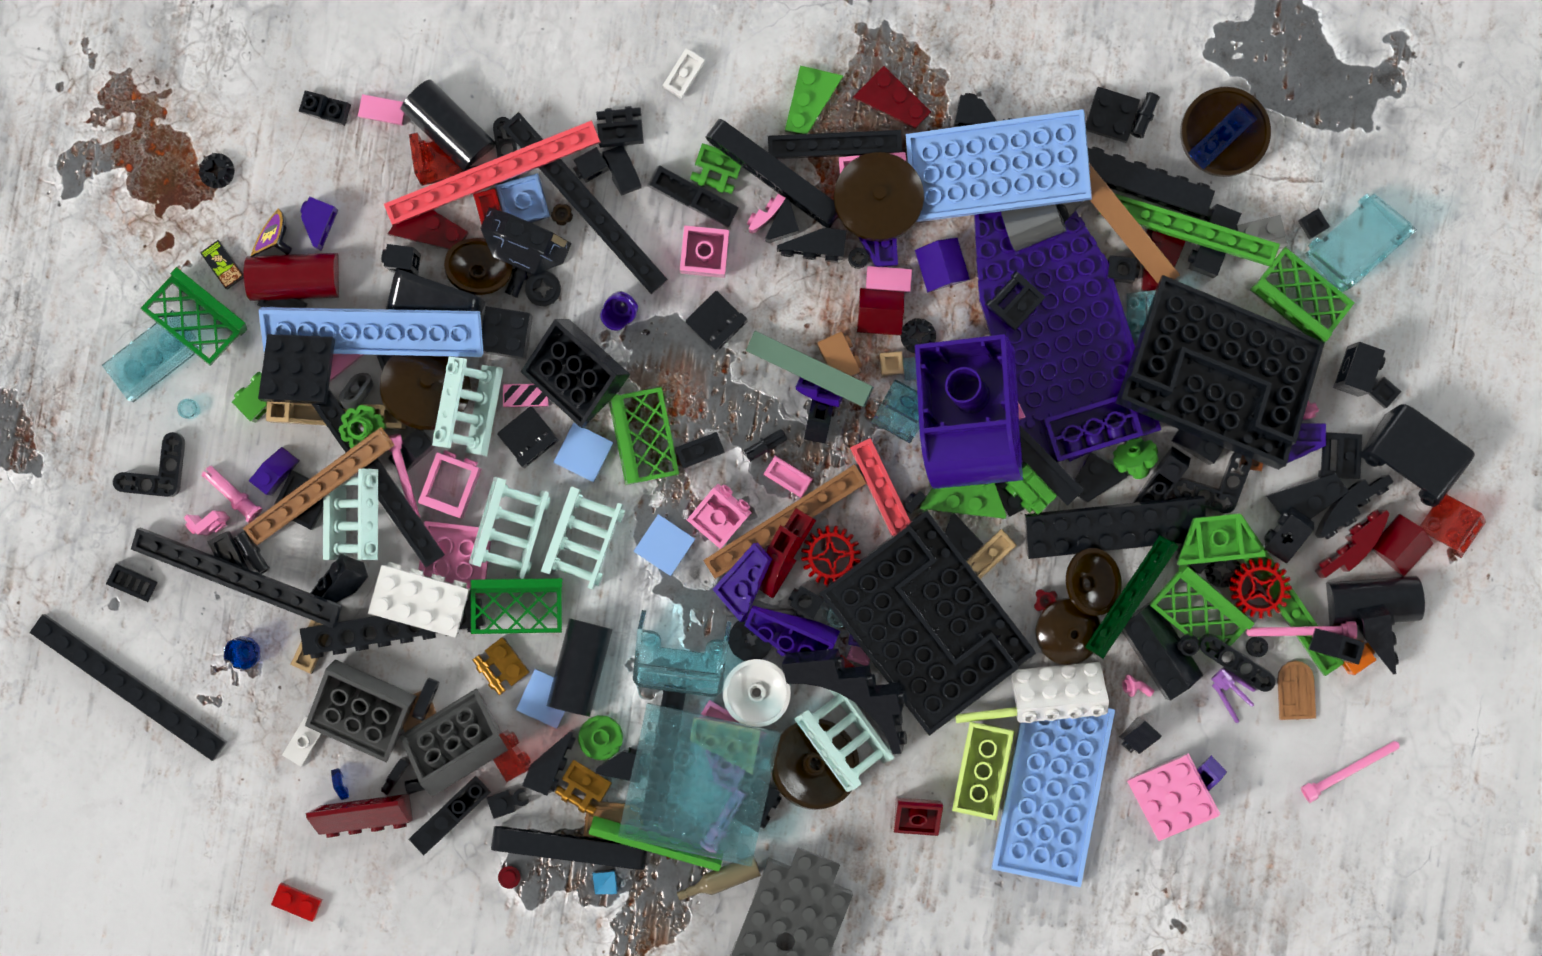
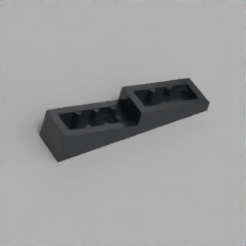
M660 165L655 169L647 187L726 227L730 226L739 208Z

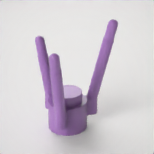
M1223 667L1211 678L1214 682L1212 687L1219 694L1235 723H1239V719L1223 693L1222 688L1225 691L1231 688L1251 707L1254 706V703L1234 683L1237 681L1252 692H1255L1256 689Z

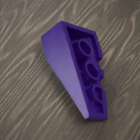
M752 606L744 625L761 640L769 642L777 649V653L782 657L786 656V653L833 649L840 633L839 630L818 621Z

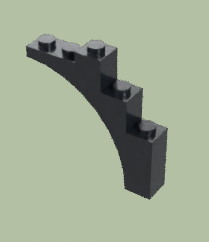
M839 648L786 653L782 662V668L787 684H807L823 687L854 701L868 712L880 726L888 740L892 754L902 753L904 745L907 744L906 731L902 730L901 726L903 723L902 710L904 705L907 704L906 692L902 691L900 683L876 685V678L874 674H871L870 666L845 668V661L843 657H840Z

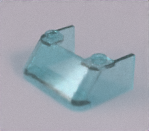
M642 610L637 629L633 668L634 683L642 688L709 697L719 695L722 692L731 622L727 621L724 640L714 639L709 641L706 645L705 653L661 647V637L657 632L644 630L646 610Z

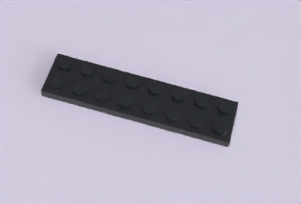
M1201 495L1041 512L1040 514H1025L1028 559L1072 555L1089 548L1110 551L1153 546L1160 535L1175 544L1182 543L1187 537L1193 518L1206 517L1205 497Z

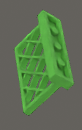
M1286 247L1275 258L1273 266L1268 267L1250 289V291L1301 332L1323 342L1330 338L1334 329L1355 303ZM1284 255L1291 260L1292 268L1282 269L1281 259ZM1305 271L1309 275L1310 282L1300 283L1298 272ZM1293 272L1295 283L1284 284L1283 273ZM1278 273L1280 284L1273 285L1266 280L1269 274ZM1322 285L1325 287L1327 296L1317 297L1315 286ZM1310 286L1312 297L1302 298L1300 287ZM1295 287L1297 299L1287 297L1285 288ZM1333 299H1340L1345 303L1344 309L1334 311ZM1328 300L1329 311L1319 312L1318 301ZM1313 301L1314 313H1307L1303 308V302ZM1330 315L1331 326L1328 329L1321 324L1320 316Z
M662 387L615 395L609 401V407L625 486L679 475ZM649 394H658L659 403L655 409L644 402ZM638 396H644L642 400L637 398ZM633 398L639 402L633 413L625 408L623 399ZM641 405L652 411L646 422L635 415ZM626 413L631 416L629 420H627ZM654 414L663 419L664 424L659 431L648 424ZM632 418L644 424L638 435L629 430L628 424ZM646 426L657 433L651 444L639 437ZM664 428H665V433H666V435H664L663 433H661ZM631 435L635 437L633 442L631 440ZM659 435L666 439L668 443L664 453L653 446ZM637 439L648 446L642 457L636 454L633 449ZM650 448L662 455L655 466L644 459ZM635 457H637L638 459H640L637 464H636V459H635ZM663 457L671 461L673 471L663 472L657 468ZM643 461L653 469L648 476L639 478L637 468ZM655 470L660 473L652 475Z
M1180 565L1178 567L1179 571L1149 603L1151 607L1185 635L1194 636L1192 626L1205 625V634H1209L1208 625L1220 624L1221 635H1216V637L1224 642L1225 639H1228L1226 643L1230 646L1246 629L1249 630L1255 624L1250 617L1242 613L1238 607L1188 565ZM1181 578L1187 583V592L1175 593L1174 585ZM1191 595L1203 596L1204 606L1191 607ZM1187 596L1188 607L1175 608V597ZM1171 597V609H1161L1157 605L1162 598ZM1208 609H1218L1220 611V620L1208 621ZM1204 610V621L1192 622V611ZM1188 611L1189 622L1178 623L1176 621V612ZM1225 623H1235L1239 627L1233 634L1225 635ZM1207 641V642H1205V643H1206V647L1208 648V647H1209V642Z

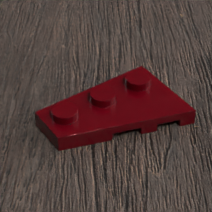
M1145 228L1147 235L1175 268L1186 241ZM1142 266L1141 292L1155 293L1158 283Z

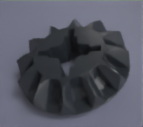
M212 153L205 156L199 164L198 174L202 182L208 187L215 189L223 188L234 177V164L229 157L222 153ZM214 162L219 168H223L218 172L217 177L214 173L208 172L214 169Z
M543 271L535 275L532 274L528 278L525 292L533 304L546 307L554 304L560 297L561 285L553 273ZM542 280L546 287L553 288L546 291L545 298H543L540 291L534 290L541 287Z
M914 318L908 321L902 328L901 342L911 353H915V345L920 344L917 339H909V337L916 333V327L920 333H928V335L922 337L921 344L934 343L936 341V331L932 323L925 319Z
M1237 559L1210 562L1205 568L1206 578L1216 587H1229L1234 584L1230 580L1231 577L1239 578L1234 571L1235 569L1241 571V564ZM1223 563H1225L1226 568L1231 570L1232 573H1225L1224 576H1221V572L1214 569V567H1222Z

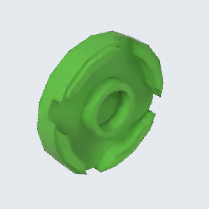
M597 715L589 718L582 724L578 742L586 756L595 760H606L612 758L620 750L623 743V732L615 719L605 715Z

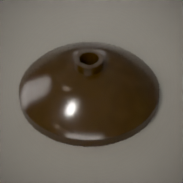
M469 238L456 243L449 249L444 261V270L448 280L457 289L474 295H486L494 293L506 285L511 276L512 265L492 257L484 238Z
M1089 548L1078 552L1071 559L1066 571V589L1069 598L1074 606L1084 614L1099 616L1109 612L1121 594L1122 579L1116 562L1107 552L1097 548Z
M1070 598L1059 599L1048 605L1037 621V644L1042 653L1055 663L1062 665L1081 663L1093 654L1085 646L1101 624L1098 616H1090L1079 611ZM1076 630V636L1071 638V632Z

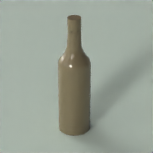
M750 855L721 867L720 871L713 870L705 873L697 884L677 892L680 901L699 893L714 895L761 876L754 855Z

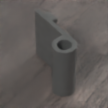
M1056 204L1001 211L1010 242L1016 252L1066 232V226Z

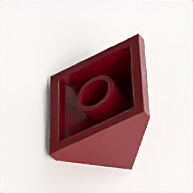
M860 288L857 333L901 336L904 316V291Z
M1398 514L1382 532L1372 550L1404 577L1429 550L1433 542L1424 528Z
M896 797L894 833L938 836L943 803L939 800Z

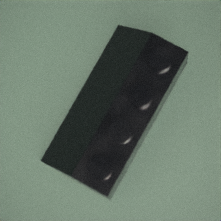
M1149 603L1134 612L1122 633L1164 698L1171 701L1190 689L1203 676V673L1192 656H1185L1178 650L1177 644L1181 639L1166 618L1151 607Z

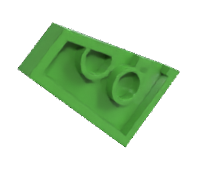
M800 65L785 132L808 134L826 103L833 95L836 87L843 79V75Z

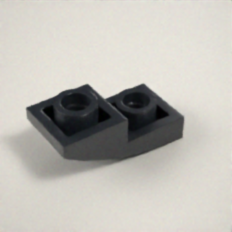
M305 90L299 112L345 126L351 104Z
M618 146L602 152V157L612 173V180L621 196L642 188L639 177L624 146Z

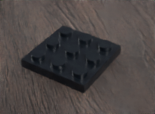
M267 334L258 399L264 402L327 404L335 339L333 337Z

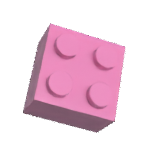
M684 225L680 263L681 274L725 278L729 230Z

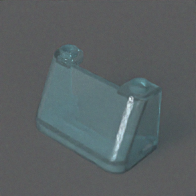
M1366 193L1357 201L1360 204L1357 209L1324 238H1315L1308 245L1310 249L1305 253L1332 285L1341 292L1357 284L1417 230L1411 222L1375 193L1372 195Z

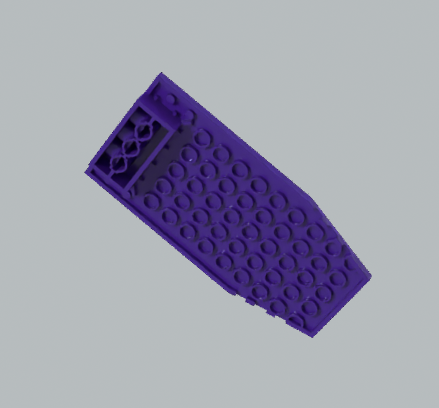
M1001 211L974 215L979 302L990 336L1005 334L1014 347L1017 396L1020 407L1025 415V418L1019 421V426L1056 462L1161 431L1158 420L1115 403L1135 350V345L1114 279H1106L1109 267L1108 260L1100 251L1097 242L1087 230L1084 221L1079 217L1078 213L1075 211L1064 223L1066 232L1017 252L1010 242ZM1017 271L1046 298L1013 331L995 313L990 311L985 306V303L989 299L992 300L1011 279L1010 276ZM1017 285L998 306L1004 310L1023 288Z

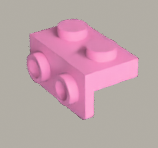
M213 510L203 519L199 515L189 514L184 519L187 521L186 527L192 534L211 535L214 531L218 533L227 526L225 522L230 517L224 511Z

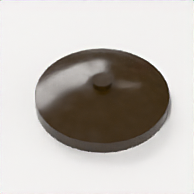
M1218 87L1202 93L1189 105L1181 121L1180 139L1185 154L1197 168L1210 175L1231 177L1250 170L1262 159L1270 143L1271 124L1265 108L1253 95L1239 88Z
M885 152L868 153L852 160L840 173L834 190L835 209L843 225L854 235L876 242L893 240L909 231L918 220L924 202L923 185L915 169L904 159Z
M393 355L384 366L379 385L380 396L387 411L396 420L411 428L435 430L448 358L455 356ZM464 376L462 389L471 391L470 378ZM460 398L459 412L465 411L469 400Z
M819 720L820 727L826 732L836 725L828 720ZM798 723L792 724L780 734L772 749L770 768L776 787L788 801L804 809L821 810L840 803L851 793V791L846 792ZM845 730L832 739L833 745L838 750H841L852 741ZM857 749L845 757V761L850 768H854L859 764Z

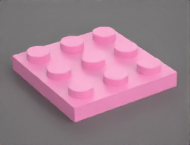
M425 521L424 525L445 555L427 568L420 560L419 570L424 571V576L440 575L446 577V582L453 583L454 580L465 582L468 588H470V580L487 579L488 561L482 562L481 567L469 563L479 527ZM488 541L486 549L490 553L491 541ZM475 593V595L484 596L485 593Z
M1189 753L1131 777L1127 781L1158 841L1220 815Z

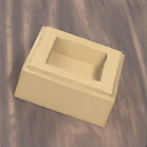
M902 351L879 354L881 376L904 374Z

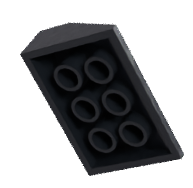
M554 319L521 370V373L581 428H584L620 391L630 376L629 372L570 319Z

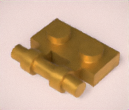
M501 637L484 650L490 657L489 659L484 661L480 655L472 659L477 666L476 670L479 674L482 673L489 682L488 686L491 690L494 689L498 695L506 691L501 684L503 681L507 680L513 686L530 673L504 637ZM492 664H495L502 673L500 676L496 677L489 667Z
M573 760L562 780L569 783L568 787L564 789L559 785L554 793L560 796L562 801L570 802L577 806L580 812H586L593 816L597 808L590 804L592 799L594 798L602 802L612 782ZM576 788L586 794L584 799L573 794Z

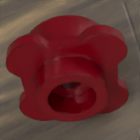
M1042 589L1037 590L1035 593L1037 596L1036 603L1034 604L1035 610H1044L1048 605L1055 602L1058 597L1055 591L1044 592Z

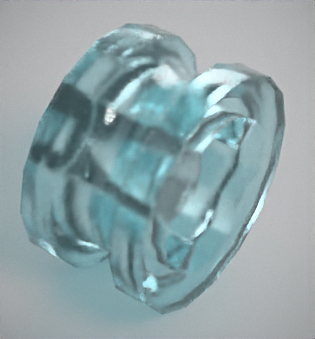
M184 399L178 404L177 411L185 419H194L200 413V406L194 400ZM192 404L193 412L185 414L184 406Z

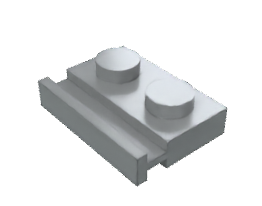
M1281 215L1240 224L1236 227V231L1280 244L1279 249L1288 246Z

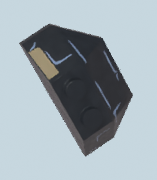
M490 207L480 227L492 257L533 275L563 264L572 244L549 230Z

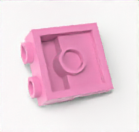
M717 484L689 516L687 521L721 549L752 512L749 511L750 506L742 499L738 501L732 496L733 491L728 486Z

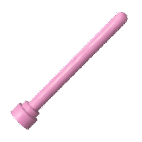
M401 434L390 435L389 438L395 446L389 449V452H392L404 496L420 518L400 450L402 448L401 444H403Z
M1346 621L1345 624L1340 626L1251 627L1249 630L1247 629L1246 633L1251 637L1311 636L1314 629L1317 628L1356 639L1357 624L1355 621Z
M1393 741L1317 784L1307 783L1301 787L1304 797L1309 803L1317 800L1323 790L1398 750L1400 745L1397 741Z

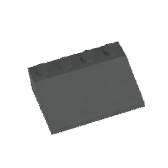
M335 659L324 672L305 726L387 763L417 696Z
M477 688L400 735L420 785L432 797L510 749L502 731Z

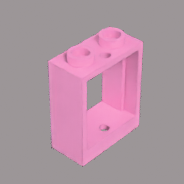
M445 450L443 454L437 452L418 503L463 519L482 469L476 467L478 462L467 458L462 462L456 459V454ZM442 460L471 471L458 507L428 497Z

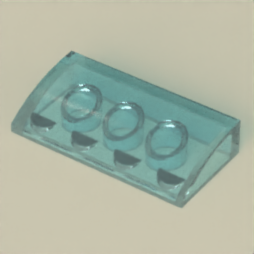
M179 316L167 317L168 325L171 328L181 327V318ZM155 323L102 364V366L126 399L135 402L192 358L195 353L158 323ZM185 331V339L188 342L199 341L192 331Z

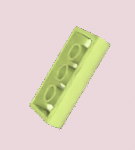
M970 722L952 811L997 821L1014 736L1013 730L984 723Z

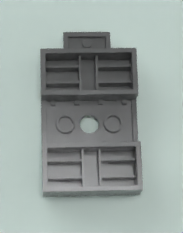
M799 847L791 866L768 858L730 956H829L853 896L851 890L834 884L840 864ZM783 933L791 934L795 940L794 946L789 950L780 949L777 945L779 935Z

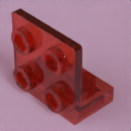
M418 133L409 134L414 173L422 186L437 183L464 172L434 141L426 143L425 140H421Z
M1446 494L1437 506L1432 507L1420 527L1424 528L1428 536L1450 547L1454 555L1462 558L1485 525L1486 520L1481 512Z
M507 729L499 735L508 751L493 759L506 782L528 771L529 764L531 763L525 751L521 752L517 746L520 742L515 733H510Z

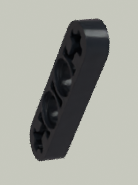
M1205 634L1199 639L1198 645L1200 650L1260 691L1268 692L1274 688L1276 680L1270 671L1213 634ZM1213 640L1212 643L1219 649L1218 652L1211 647L1207 648L1205 642ZM1227 651H1231L1234 654L1230 662L1222 660V655ZM1245 663L1252 665V670L1248 674L1240 672L1241 666ZM1258 673L1263 678L1267 677L1269 682L1267 684H1262L1261 681L1257 677H1255L1256 674Z

